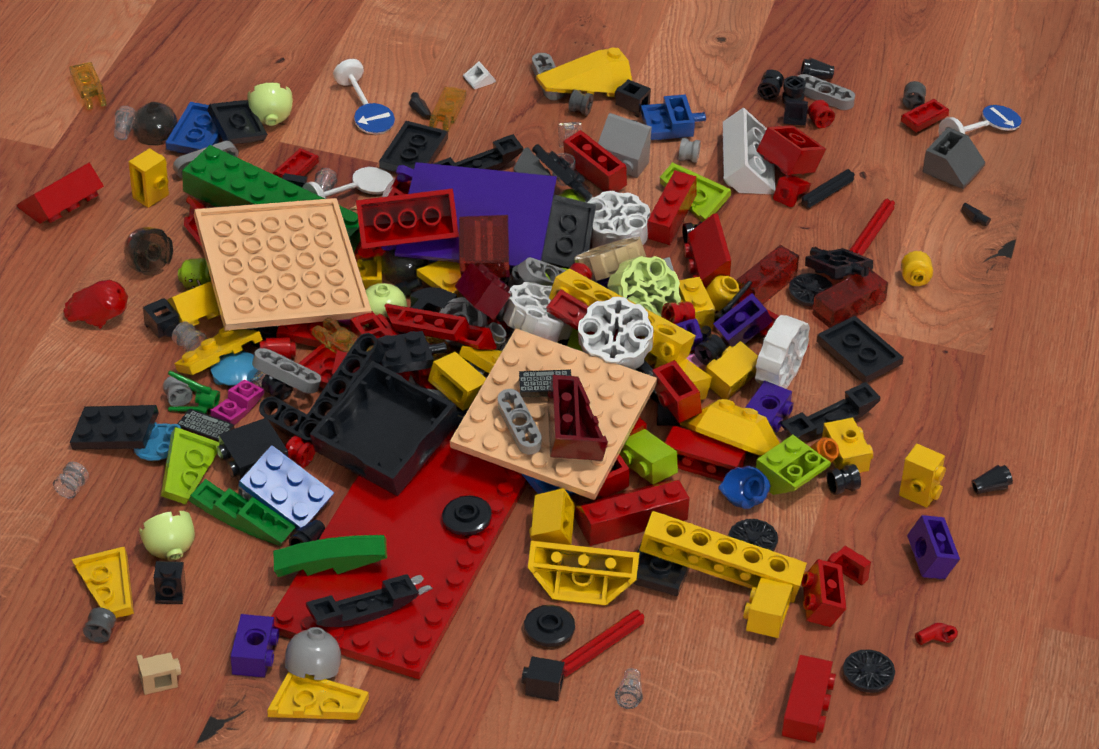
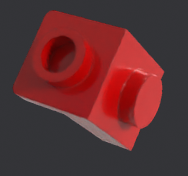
M846 545L837 553H832L827 560L828 562L842 565L843 574L860 585H863L869 579L871 561Z

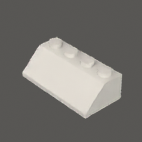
M744 107L723 121V178L729 187H733L739 193L773 194L775 193L774 164L765 161L763 155L756 151L767 128Z

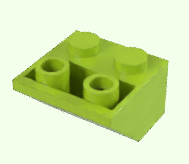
M791 435L766 452L756 462V468L770 481L771 487L769 492L773 495L797 490L831 465L830 461L794 435Z

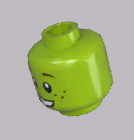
M205 258L187 259L179 268L178 279L186 289L191 290L211 281Z

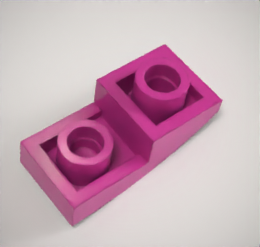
M245 379L228 390V398L211 409V416L234 425L237 424L257 404L264 394V389Z

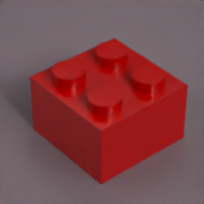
M791 125L767 127L756 151L763 155L765 161L780 167L782 173L792 176V174L804 175L805 173H815L826 148Z

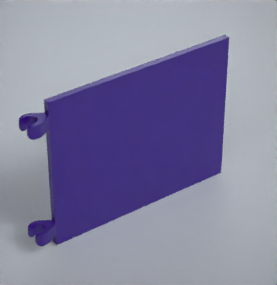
M418 162L415 163L414 169L404 165L397 167V180L399 182L411 181L409 194L453 188L459 237L384 246L381 249L387 251L396 249L395 256L467 264L472 262L476 265L482 263L486 266L514 268L529 257L541 261L557 176Z

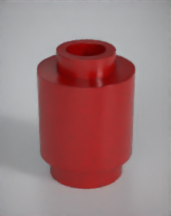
M290 337L266 338V341H260V348L272 350L290 360L291 357H296L295 342H290Z

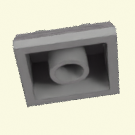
M609 113L598 144L626 165L627 175L638 178L649 164L651 126Z

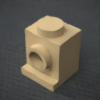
M171 652L144 659L142 655L136 656L138 673L145 695L178 687L177 675H181V668L178 658L173 659Z

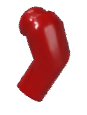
M938 622L915 633V639L919 645H924L931 640L950 643L958 636L956 627Z

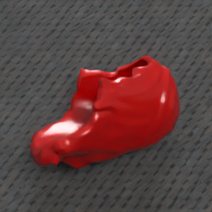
M101 280L73 293L72 297L65 303L64 316L69 322L85 321L87 324L99 326L101 329L107 320L122 314L126 310L129 296L120 283L112 280Z

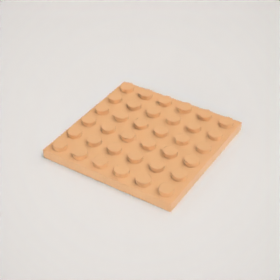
M337 198L195 209L194 218L225 331L344 320L371 313V307Z
M515 329L451 438L450 447L595 500L657 384V378L616 363H606L602 358L590 356L585 352ZM571 369V376H578L589 398L592 413L594 416H597L601 433L607 438L608 445L603 461L550 457L548 397L522 398L541 433L542 439L541 449L537 453L532 455L522 453L517 447L498 409V394L505 389H514L520 393L519 371ZM506 400L505 402H509L512 411L514 409V402L511 403L509 400ZM519 417L515 418L512 422L520 426L524 425L527 421ZM527 432L525 434V441H529V443H534V441H530Z

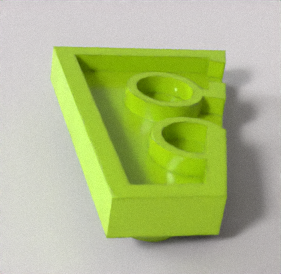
M673 162L660 176V184L666 187L674 170L697 176V196L689 210L700 221H705L712 214H715L731 196V189Z
M175 427L171 432L161 496L186 504L214 460L219 442Z

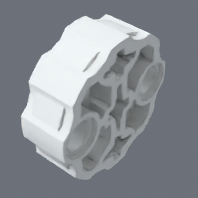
M605 191L596 197H592L587 202L596 205L590 240L593 248L632 237H640L642 245L645 244L648 238L647 220L651 212L648 205L642 203L638 196L631 193Z
M524 282L521 285H513L510 288L511 296L503 308L505 313L503 320L509 327L556 343L563 339L567 340L573 331V327L546 311V307L552 301L549 299L552 286H544L535 282Z
M612 297L610 300L596 301L587 308V314L579 321V345H581L583 352L590 356L602 358L606 363H616L635 370L644 363V358L653 347V326L648 319V312L640 304H633L624 297ZM618 329V336H616V341L613 342L615 331ZM590 331L595 332V334L588 335L586 333ZM638 336H645L646 338H645V339H638V338H636V337H638Z
M780 315L776 319L774 325L769 329L758 355L756 382L763 384L764 381H768L785 389L788 388L798 373L807 350L810 330L808 323L787 315Z

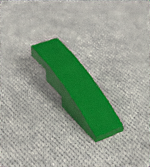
M207 479L197 487L189 498V502L220 521L253 537L281 546L296 528L294 524L256 498L252 497L248 501L230 488L224 492Z
M384 535L334 537L299 543L274 550V572L278 577L299 570H304L307 576L331 568L337 574L386 559V537Z

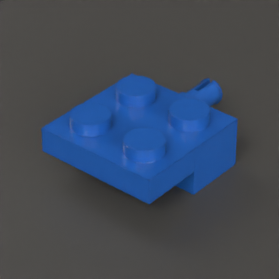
M686 94L664 96L662 104L641 105L643 122L645 125L651 126V140L694 137L695 122L706 121L705 112H691Z

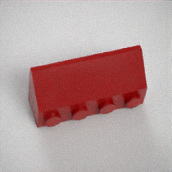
M453 188L356 200L362 249L459 237Z
M667 480L575 505L574 518L589 546H594L645 532L652 511L681 521L688 520L690 497L680 480Z

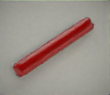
M888 198L883 200L849 251L863 256L895 209V202L893 200L890 201Z
M639 610L632 611L561 661L565 662L564 676L570 675L644 624L645 617L643 613Z

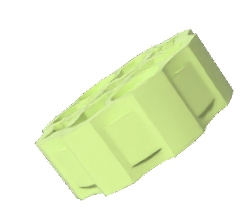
M640 256L620 263L618 270L610 276L608 282L609 290L636 304H640L660 317L665 303L674 302L678 305L681 302L679 295L680 282L676 272L670 270L665 260L656 256L650 258Z

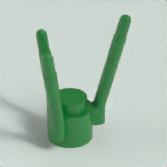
M173 371L168 372L169 376L188 384L191 391L196 393L195 403L199 404V406L168 407V411L187 412L189 409H193L207 414L208 409L211 410L219 404L220 391L201 385Z

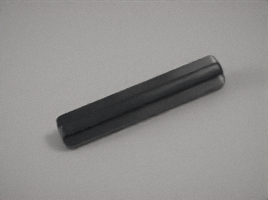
M846 169L801 197L802 206L810 208L853 182L854 172Z

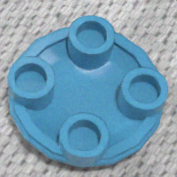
M245 351L221 355L220 362L211 366L214 383L217 385L235 386L244 379L252 383L260 374V371L252 365L254 355Z
M155 422L146 448L134 449V453L141 459L148 461L167 458L171 432L175 427L181 429L180 425L157 424Z

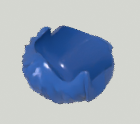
M749 465L730 470L723 482L718 486V489L733 506L750 509L764 502L771 486L770 481L760 470Z

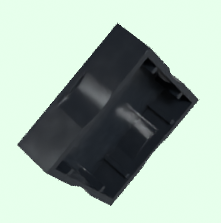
M372 361L350 386L345 397L332 407L313 429L310 436L315 452L398 496L459 423L455 403L426 388L411 384L401 375Z

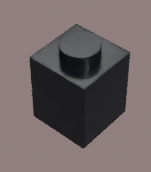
M532 656L529 667H524L521 683L526 684L525 696L559 701L564 682L565 662Z

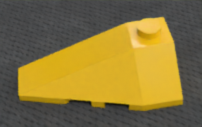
M619 48L598 50L536 75V80L547 92L572 93L576 89L593 95L594 92H605L608 97H614L615 91L628 79L632 80L629 60Z

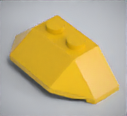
M719 399L701 408L702 413L680 422V425L756 455L762 456L780 444L765 416L758 414V411L755 409L738 407L733 401L727 399Z
M531 541L528 569L552 600L607 606L637 580L639 553Z

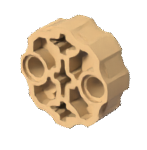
M632 237L590 249L575 256L574 261L575 263H582L588 266L592 272L591 280L597 281L615 274L620 263L640 256L646 257L641 238Z

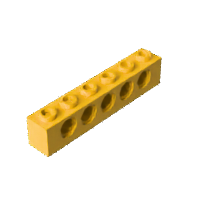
M571 269L555 277L549 299L552 300L561 289L588 306L596 301H606L612 297H622ZM645 309L648 312L650 324L653 326V347L650 353L668 363L675 360L679 364L689 356L696 335Z
M655 511L651 513L639 549L641 552L751 589L752 587H758L761 578L793 585L790 600L792 603L795 601L807 564L798 559Z

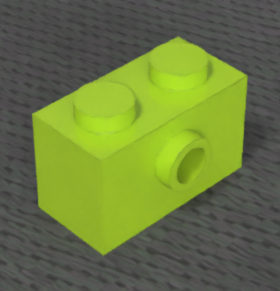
M646 429L629 436L620 452V456L626 465L652 484L678 473L677 451Z

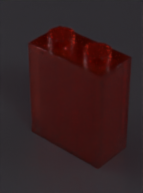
M508 215L459 217V264L461 276L472 262L477 266L482 263L499 278L510 277Z

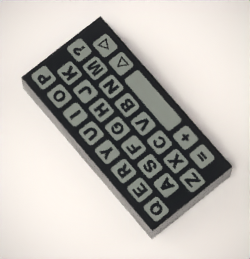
M571 369L519 371L521 397H548L552 375L571 376Z
M189 409L177 423L183 430L219 442V434L235 429L232 423L193 409Z

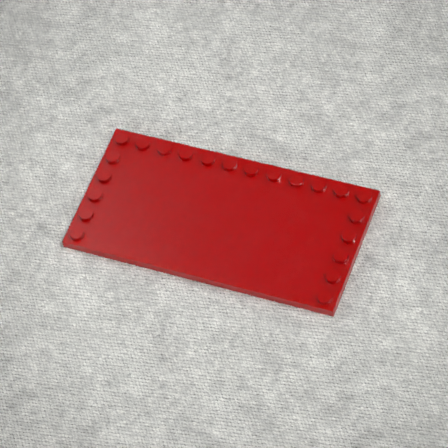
M455 428L398 496L358 475L319 540L355 535H384L387 544V558L337 574L333 568L307 576L304 570H299L271 616L274 617L275 629H279V635L292 639L294 635L312 627L321 628L337 640L341 655L420 680L524 492L528 481L519 472L451 448L450 440L456 432ZM471 495L487 501L491 507L492 519L483 531L474 535L463 536L452 533L443 524L442 512L451 500L460 496ZM408 574L410 579L417 575H421L424 578L421 583L415 585L417 590L427 585L433 588L418 595L413 601L388 615L351 626L324 627L316 625L306 607V602L330 595L333 596L336 602L382 589V581Z

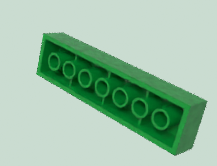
M209 145L182 170L183 192L215 207L325 199L212 145ZM339 205L354 253L361 239L358 214Z

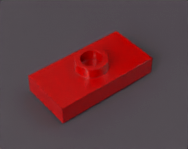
M932 99L901 115V122L913 131L918 132L949 116V109L937 100Z
M299 148L273 174L280 178H283L284 173L305 176L319 163V156Z

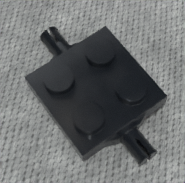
M539 144L532 148V152L536 154L541 162L551 169L566 185L574 189L575 194H578L585 202L591 200L593 195L588 191L590 188L584 183L586 179L578 171H574L562 156H558L554 151L550 153L545 151Z
M812 247L810 256L805 257V266L814 269L816 273L826 274L831 279L841 280L847 275L867 277L869 270L873 269V260L844 248L827 251Z
M411 331L406 334L385 335L377 338L385 349V355L380 365L395 373L432 368L434 361L432 355L447 353L445 342L430 345L426 341L423 331Z

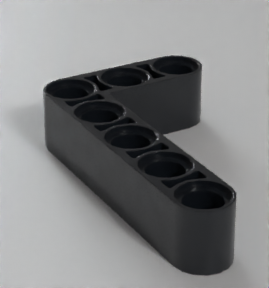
M371 333L360 335L308 414L273 396L265 398L260 403V414L267 418L273 427L291 437L299 436L303 439L304 443H312L310 433L325 417V413L345 397L350 386L372 361L380 364L385 355L383 345ZM370 346H373L370 351H367ZM360 367L358 371L353 373L355 368ZM346 388L343 393L339 394L341 389ZM275 409H278L275 414L271 415ZM297 420V423L291 426L292 422Z

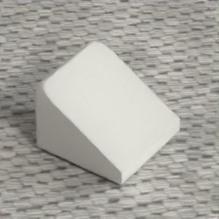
M480 62L476 63L463 75L474 89L496 82L494 77Z

